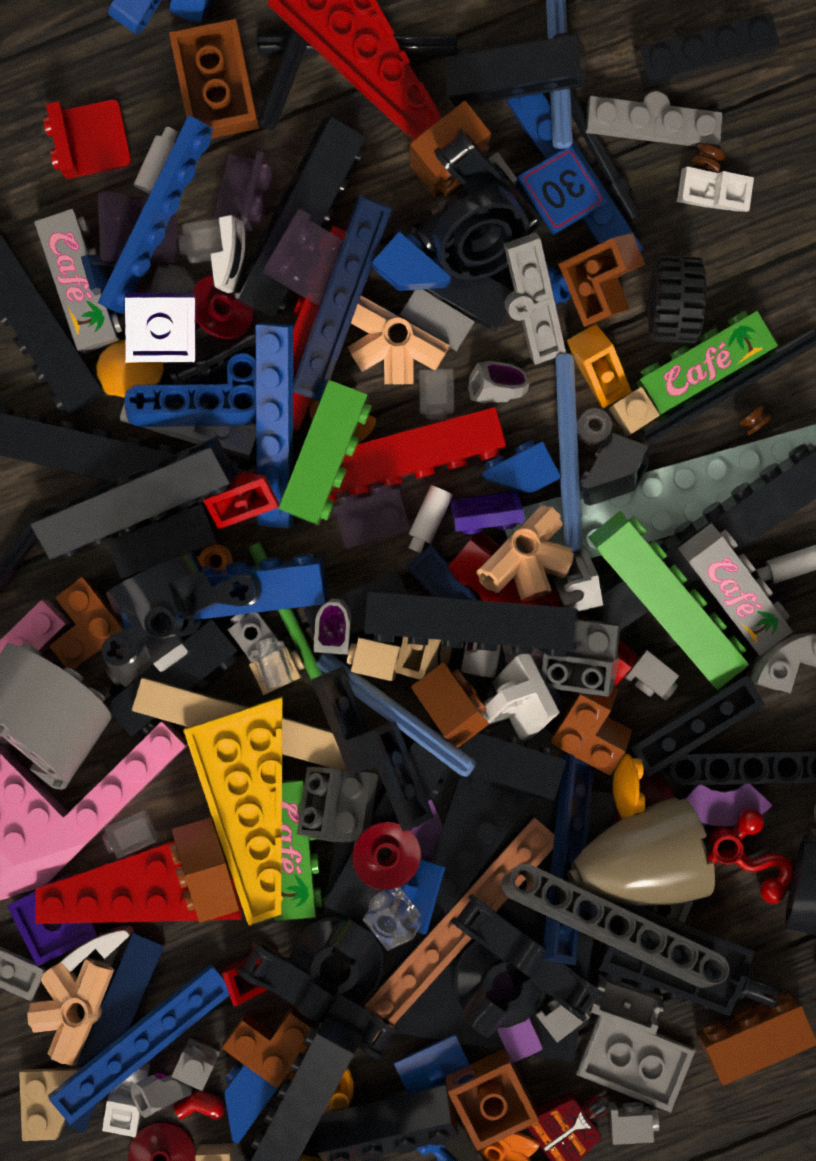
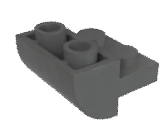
M578 618L576 651L567 650V657L547 656L546 652L544 653L541 677L546 687L609 697L612 693L618 670L619 656L617 654L621 624Z
M307 767L297 835L340 843L356 842L359 835L371 826L378 775L369 772H358L349 775L348 771H341L335 768Z

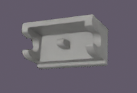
M582 545L580 552H576L573 555L572 565L569 568L568 574L564 578L552 575L563 607L577 608L579 611L603 605L598 574L585 545Z
M598 973L594 986L603 992L604 996L596 999L589 1009L590 1012L656 1035L658 1029L657 1018L659 1012L664 1010L663 996L625 982L607 979Z

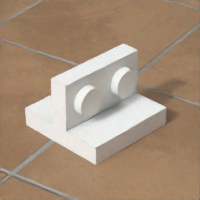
M520 654L491 682L497 695L483 703L487 710L482 714L489 722V725L509 718L519 739L526 741L533 738L560 712L531 655Z

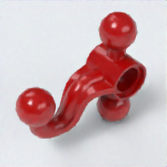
M745 809L739 814L737 825L734 828L718 826L712 830L709 836L711 850L707 853L706 861L714 863V870L715 864L718 861L726 865L736 863L740 868L749 872L762 871L772 866L778 867L780 875L777 878H767L760 886V896L762 899L770 904H778L785 898L786 888L793 879V865L787 857L779 853H768L752 859L743 852L741 840L746 835L759 833L764 825V818L756 809ZM730 839L734 841L730 849H718V845L723 840Z

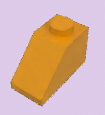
M597 324L567 340L578 368L602 408L632 392L613 344Z

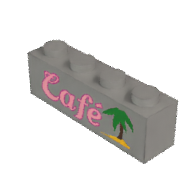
M70 209L34 221L77 350L81 354H86L120 341L118 333L122 332L123 328L117 312L111 313L110 309L98 303L101 294L94 295L90 290L82 264L81 256L98 255L95 248H89L86 237L91 236L85 217H79L74 209Z
M711 523L678 549L743 636L761 656L793 632L785 621L790 616L778 601L772 604L768 597L773 593L760 577L755 581L751 573L755 571V568L744 554L738 557L733 551L738 545L726 529L720 533Z

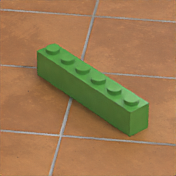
M621 511L617 512L588 538L718 691L749 666L742 656L747 650L734 635L729 639L722 631L727 626L715 612L708 615L704 611L703 607L707 603L695 588L688 592L683 586L687 579L674 564L670 568L667 567L662 561L667 555L655 540L650 544L646 542L642 535L647 531L635 516L628 520Z

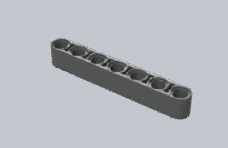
M520 864L506 872L502 877V890L510 899L692 985L706 988L723 983L729 976V964L725 957L533 865ZM516 874L523 875L527 880L526 890L519 889L515 884ZM548 888L553 889L557 893V905H553L548 901L546 896ZM580 903L586 905L589 909L590 915L588 920H584L578 913ZM611 918L616 919L620 924L619 935H616L610 929L609 923ZM642 933H646L651 939L652 944L649 950L641 943ZM674 947L682 953L681 964H678L673 959L672 952ZM705 962L709 963L713 969L711 979L704 973Z

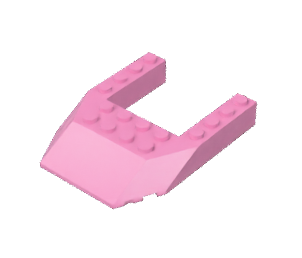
M41 600L0 640V653L7 643L20 647L27 643L42 654L72 623L49 600ZM168 721L160 722L70 812L0 743V900L48 884L188 746L187 740Z

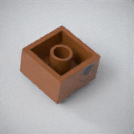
M505 1048L445 1076L447 1092L477 1151L539 1122L536 1106Z

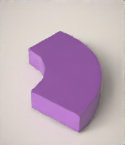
M741 784L736 789L717 791L709 789L704 785H695L683 798L687 799L693 806L702 823L714 826H735L741 811L756 809L763 814L773 806L751 784Z

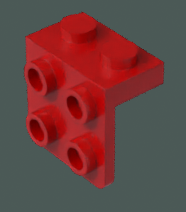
M108 100L66 110L59 101L46 104L48 115L43 116L44 127L47 136H53L55 148L50 149L51 160L54 169H60L66 179L119 169L130 165L131 156L121 109L116 100Z

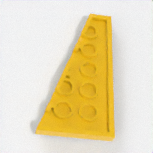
M282 697L183 730L248 926L281 915Z

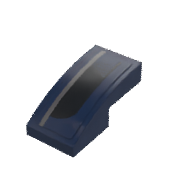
M81 256L90 290L94 295L102 294L117 262L107 256Z

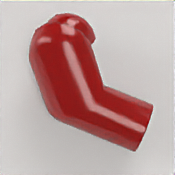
M201 1090L192 1093L173 1105V1109L180 1120L195 1111L209 1116L212 1120L220 1119L225 1113V1106L218 1096Z

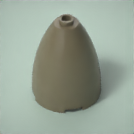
M676 797L650 805L645 808L643 813L626 817L602 832L572 862L571 870L567 872L569 883L615 905L648 907L680 904L710 896L715 886L714 863L706 861L707 850L702 838L707 837L699 816L687 799L678 800Z

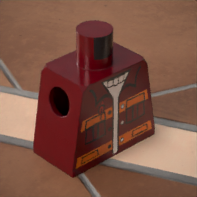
M567 1092L537 1107L539 1122L527 1128L536 1141L540 1143L541 1148L551 1161H580L601 1139L600 1131L594 1121L609 1110L598 1094H595L581 1105L572 1092Z

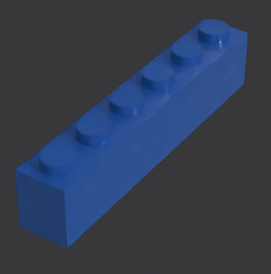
M312 553L296 555L293 557V561L280 562V558H267L260 560V565L247 566L246 562H235L227 564L226 569L214 571L213 566H203L202 569L212 587L233 576L250 575L260 582L262 593L259 600L253 605L239 607L218 604L201 612V619L325 604L329 594L323 557L314 558ZM241 585V589L237 591L238 596H245L249 586ZM121 613L124 629L131 627L127 615Z

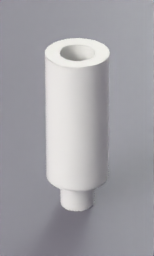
M166 127L162 136H155L133 184L135 187L148 194L151 193L175 144L174 141L178 134L176 130Z
M433 485L430 486L409 532V535L413 536L408 547L409 549L421 553L425 543H432L453 496L451 493Z
M816 545L767 560L765 562L766 567L755 570L757 579L760 577L763 581L770 579L775 584L815 571Z

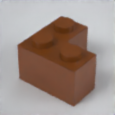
M633 233L614 237L559 264L584 327L605 321L630 309L618 277L645 265Z
M81 577L55 597L76 625L50 644L49 647L65 667L76 672L101 653L102 645L107 638L124 630L123 621L114 612L113 608L89 577Z
M443 662L411 686L444 737L457 748L489 725V722L482 714L487 708L480 700L481 696L458 668L452 672Z
M613 687L609 697L576 692L559 719L550 744L574 755L576 758L609 776L625 754L632 730L607 717L611 712L618 689Z
M209 817L172 829L175 843L170 844L169 847L174 864H182V866L175 869L181 888L187 886L189 890L183 891L188 911H196L199 923L239 911L212 818Z
M293 1005L273 1032L245 1012L226 1038L222 1049L278 1089L289 1074L300 1052L304 1053L308 1046L304 1045V1042L313 1025L318 1028L320 1025L306 1018Z

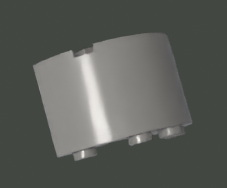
M799 633L785 637L761 656L758 654L750 664L745 675L754 684L791 693L800 663L816 667V633Z
M7 643L0 653V736H3L34 762L30 770L54 789H65L111 720V714L103 703L106 698L97 690L81 683L83 677L79 673L68 667L64 670L41 657V653L33 646L24 643L20 647Z

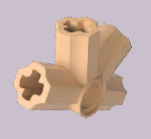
M362 295L360 296L351 324L369 334L349 345L348 349L362 372L384 360V384H414V359L434 371L437 370L450 346L449 344ZM396 324H403L408 330L407 338L401 343H395L390 338V329Z
M542 504L476 572L479 582L487 590L499 593L514 578L521 601L526 602L537 600L551 593L546 573L564 578L572 565L574 555L572 548L548 541L563 526L560 514L553 507H547ZM516 544L523 548L524 553L518 550Z
M86 958L78 978L73 970L70 972L61 962L43 974L41 982L53 1000L30 1003L27 1015L28 1025L31 1026L33 1033L57 1030L47 1053L51 1059L61 1064L77 1065L91 1027L101 1017V1002L115 970L111 965L92 958ZM79 1004L83 1006L85 1011L83 1020L77 1013Z

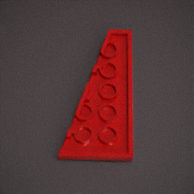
M269 0L267 2V5L411 140L417 139L442 119L423 83L418 81L409 65L410 60L405 51L400 49L393 36L395 33L376 0Z
M214 827L239 911L211 920H242V905L216 827ZM175 840L129 855L126 858L100 865L97 868L36 887L35 924L199 920L196 911H188L183 891L189 890L188 886L184 888L180 886L175 868L182 866V864H174L169 847L170 844L175 843Z

